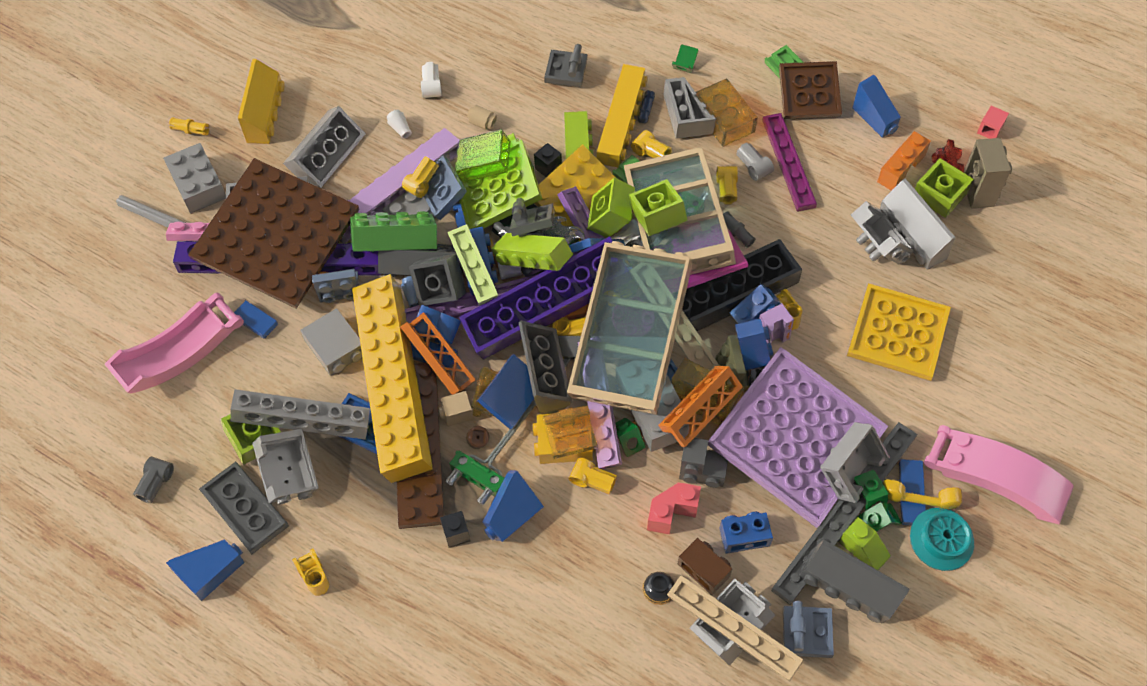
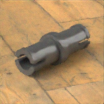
M729 211L723 213L726 226L732 236H736L746 248L750 247L756 238Z

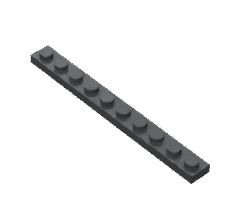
M898 422L883 442L890 458L886 459L881 466L867 464L861 474L875 470L879 479L883 482L918 434ZM862 493L859 494L860 499L857 503L839 499L772 587L771 591L789 605L793 603L807 584L804 582V578L799 576V573L809 552L823 540L834 546L838 543L843 533L866 505V500Z

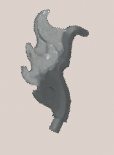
M562 216L554 217L553 226L546 231L536 230L528 234L565 238L568 244L574 238L585 239L581 228L577 226H562L561 222L567 221ZM500 222L494 224V228L499 232V236L502 237L505 233H511L510 227H504Z

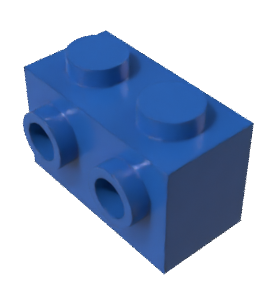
M760 284L730 314L738 324L759 319L761 314L780 305L781 302L769 288Z
M761 319L735 324L745 370L766 366L770 361V356L773 355L771 342H766V340L770 339L768 327H763Z
M755 511L741 517L730 515L721 520L719 529L725 554L771 546L773 536L766 512L760 513Z

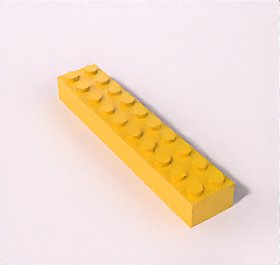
M389 274L354 287L352 291L380 474L389 482L394 483L432 470L433 467L410 339L400 328L407 322L401 286Z

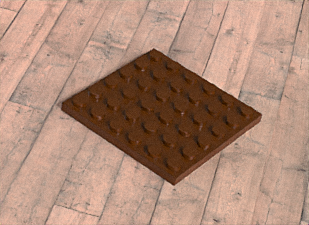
M254 158L188 256L192 260L297 309L313 284L312 275L320 273L350 226V217L355 216L360 210L359 205Z

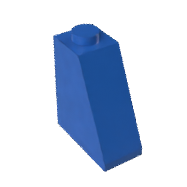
M872 75L860 82L853 109L882 138L888 134L895 133L899 127L898 124L901 116L878 78Z
M510 470L506 474L482 522L486 527L484 531L491 540L495 539L496 541L503 542L544 507L518 471Z
M224 539L170 559L166 564L202 601L245 562L240 556L243 553L235 543L230 545Z

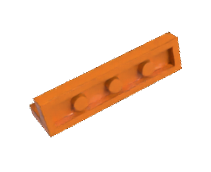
M424 312L411 323L406 322L400 327L452 395L461 393L476 381L472 373ZM423 319L428 324L427 334H419L414 327ZM430 337L438 338L441 341L440 351L431 350L429 347ZM443 354L451 355L454 358L453 368H446L442 364ZM456 371L465 372L469 378L462 386H459L455 381Z
M715 366L658 426L663 432L672 433L681 447H686L743 386L729 366ZM729 379L734 387L729 392H724L725 382ZM713 394H718L717 404L714 407H710V397ZM699 409H704L703 419L700 422H695L696 412ZM684 424H689L688 435L683 438L679 429Z

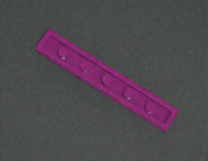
M782 114L763 116L762 122L796 211L816 208L815 197Z

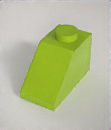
M859 517L843 533L839 542L860 561L876 570H879L891 557L878 533Z

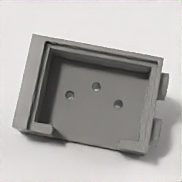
M866 201L851 214L864 231L856 241L860 245L868 239L872 241L865 248V251L870 254L869 257L872 261H876L881 255L897 264L903 263L910 258V254L914 250L879 208Z
M854 422L837 446L831 449L830 455L820 468L838 499L857 503L863 488L853 484L855 482L854 477L860 475L867 464L881 466L890 456L873 425Z
M302 429L260 436L252 443L269 503L277 502L278 505L290 502L291 498L298 497L299 500H304L312 497V493L319 487Z
M734 579L716 598V600L760 630L775 616L769 609L771 603L761 594L759 597H756L754 595L756 591L747 582L741 584ZM699 618L690 627L729 666L743 652V649L732 640H729Z

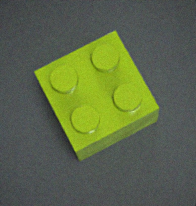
M939 158L917 182L915 190L932 210L946 218L968 194L974 179Z
M614 177L592 196L587 229L608 238L617 233L624 225L629 224L633 217L629 194L635 192V187Z
M668 179L629 194L633 213L648 236L658 234L661 231L688 221L684 201Z
M231 414L221 418L223 430L243 465L256 459L252 443L258 437L281 433L277 427L232 422Z

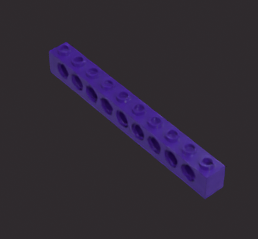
M177 241L173 263L178 273L222 274L190 259L188 254L196 242ZM352 243L337 244L321 271L332 273L354 269L358 272V276H381V274H378V251H353Z

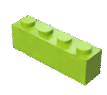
M587 111L564 112L567 159L582 144L588 150L589 146H593L592 134H588V131H592V120L588 119Z
M505 233L491 248L495 259L500 265L559 271L573 255L565 238L538 235L512 236L511 233Z

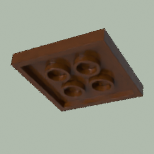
M837 61L780 63L779 75L784 119L841 117L842 106Z

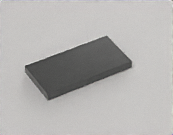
M236 461L199 488L200 492L251 555L289 527L285 519L268 502L265 495Z

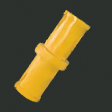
M172 117L169 121V128L172 130L204 136L209 134L210 128H205L209 127L207 123Z

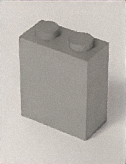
M337 308L300 330L304 341L330 376L341 372L346 366L362 358L360 338Z

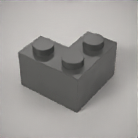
M694 438L683 449L679 479L689 484L697 482L712 488L723 487L728 460L716 451L707 450L708 440Z

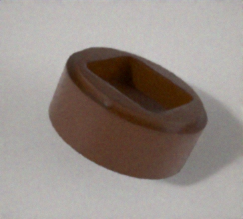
M482 426L471 428L466 435L467 443L474 449H480L487 445L490 438L489 432Z

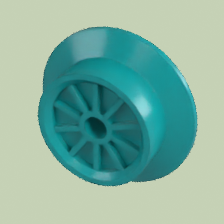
M943 508L925 510L916 517L911 526L910 541L915 554L923 563L933 569L941 571L956 570L965 565L973 554V532L965 519L952 510Z

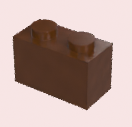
M697 537L678 557L677 565L710 595H713L731 577V564L726 558L719 557L714 553L712 546L708 542H702Z

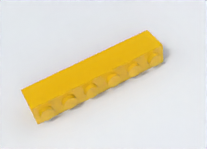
M627 64L622 66L597 149V159L603 165L619 168L621 161L626 159L627 149L625 147L630 145L631 134L629 133L634 130V116H638L640 108L638 102H642L644 95L642 88H646L648 76H645V68Z

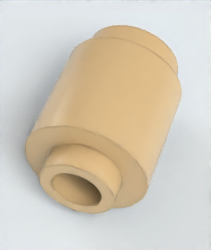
M478 105L471 107L467 114L469 123L485 130H492L497 121V115H494V112Z

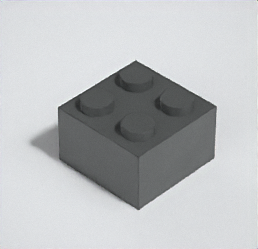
M456 253L420 259L409 265L419 306L455 301L466 294Z

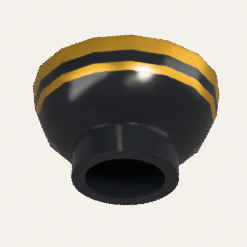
M653 572L646 577L642 591L649 602L663 605L672 600L667 594L675 582L665 572Z

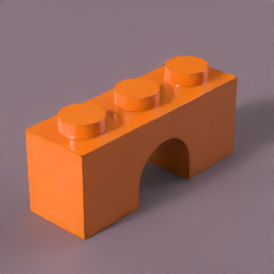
M914 131L881 168L877 182L892 191L905 179L911 166L916 167L926 156L931 140Z

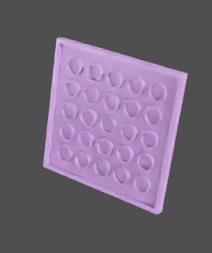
M780 347L710 438L708 446L817 528L838 500L820 468L830 455L831 449L837 446L854 422L873 425L879 438H881L888 426Z

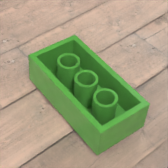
M420 211L417 214L411 215L407 212H397L396 215L379 212L376 215L367 216L366 213H356L355 216L350 217L353 251L437 249V224L433 215L429 214V212Z

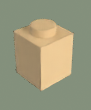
M466 391L440 398L442 406L438 407L441 419H446L448 427L473 420L472 409Z

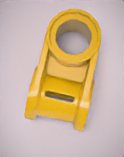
M783 289L776 297L789 314L793 316L794 320L791 330H795L800 326L802 308L794 300L791 293L787 289Z
M314 548L310 549V553L298 559H292L301 578H303L313 595L320 596L328 591L329 580L322 569L323 566ZM321 579L318 584L312 585L313 581Z

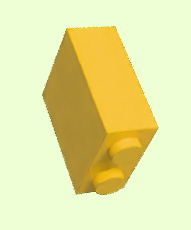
M589 411L537 415V423H533V436H538V443H534V454L539 456L540 464L576 462L578 458L593 461Z

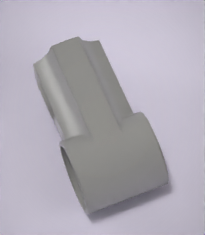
M745 143L737 150L736 155L748 167V173L753 180L757 181L774 171L772 161L766 156L762 157L751 144Z

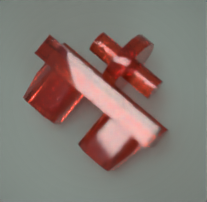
M948 139L944 147L937 148L936 152L932 154L931 159L934 164L941 158L964 172V164L957 162L962 156V149L955 147L954 140Z

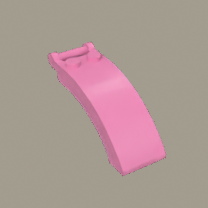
M214 293L205 302H197L182 318L154 338L135 347L118 350L105 365L128 393L143 391L174 378L198 363L213 351L234 329L241 327L244 320L230 309L223 301L224 298L220 293ZM215 306L229 319L226 324L212 310Z
M939 426L937 431L938 437L930 455L926 456L924 460L926 467L942 471L945 477L974 484L1002 495L1033 513L1037 519L1060 524L1074 485L1068 479L1038 459L1013 447L985 437L952 430L948 426ZM946 439L952 440L944 460H938Z

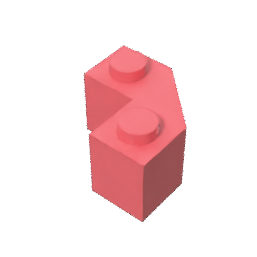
M678 482L654 497L651 502L647 530L670 535L673 514L696 518L701 486Z

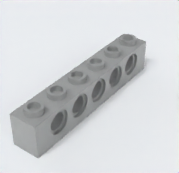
M234 389L230 412L232 422L291 430L302 429V431L366 439L370 408Z

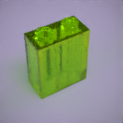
M500 129L459 140L455 171L465 183L508 172L511 141L505 132Z

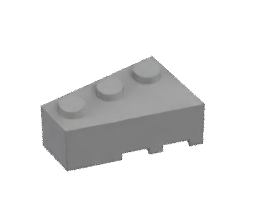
M684 77L665 79L663 95L675 138L713 134L716 118L709 114L706 110V105L703 102L701 103L696 97L697 93Z

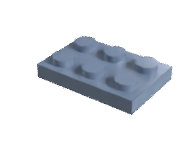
M443 155L436 162L439 167L428 182L429 189L424 196L434 217L439 220L448 214L453 205L462 199L467 192L450 161Z

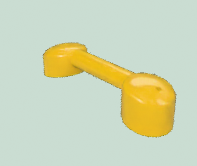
M888 479L882 482L889 493L888 499L891 501H906L949 510L958 508L962 503L961 488L943 489L939 491L937 498L905 492L906 487L896 480Z

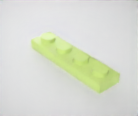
M467 224L447 232L479 306L498 297V293Z

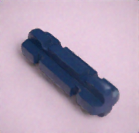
M646 90L638 114L639 123L645 124L648 122V116L653 105L652 102L655 98L654 91Z

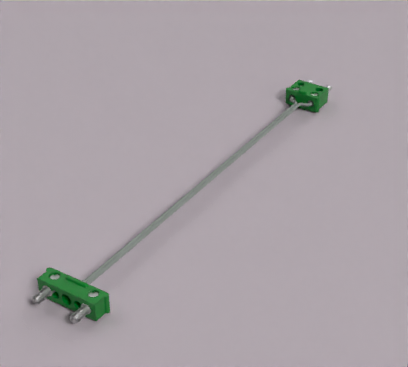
M691 190L678 193L684 201L687 217L701 214L705 211V202L709 198L708 193L704 192L699 199L688 194ZM672 228L664 230L650 247V250L659 246ZM608 303L597 316V325L611 309ZM571 359L563 360L564 367L567 366ZM533 399L516 425L506 433L486 460H482L476 455L468 456L461 451H456V455L449 463L453 472L446 482L449 485H453L456 479L461 476L484 490L478 499V502L482 505L485 504L491 495L495 497L504 477H502V472L492 466L491 463L536 406L535 399ZM481 463H488V466H489L491 469L487 468L486 466L482 465Z

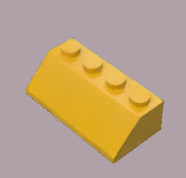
M252 59L238 121L247 143L270 144L271 136H274L275 131L274 122L278 119L277 109L281 106V92H284L285 85L284 81L281 80L279 72L257 59Z

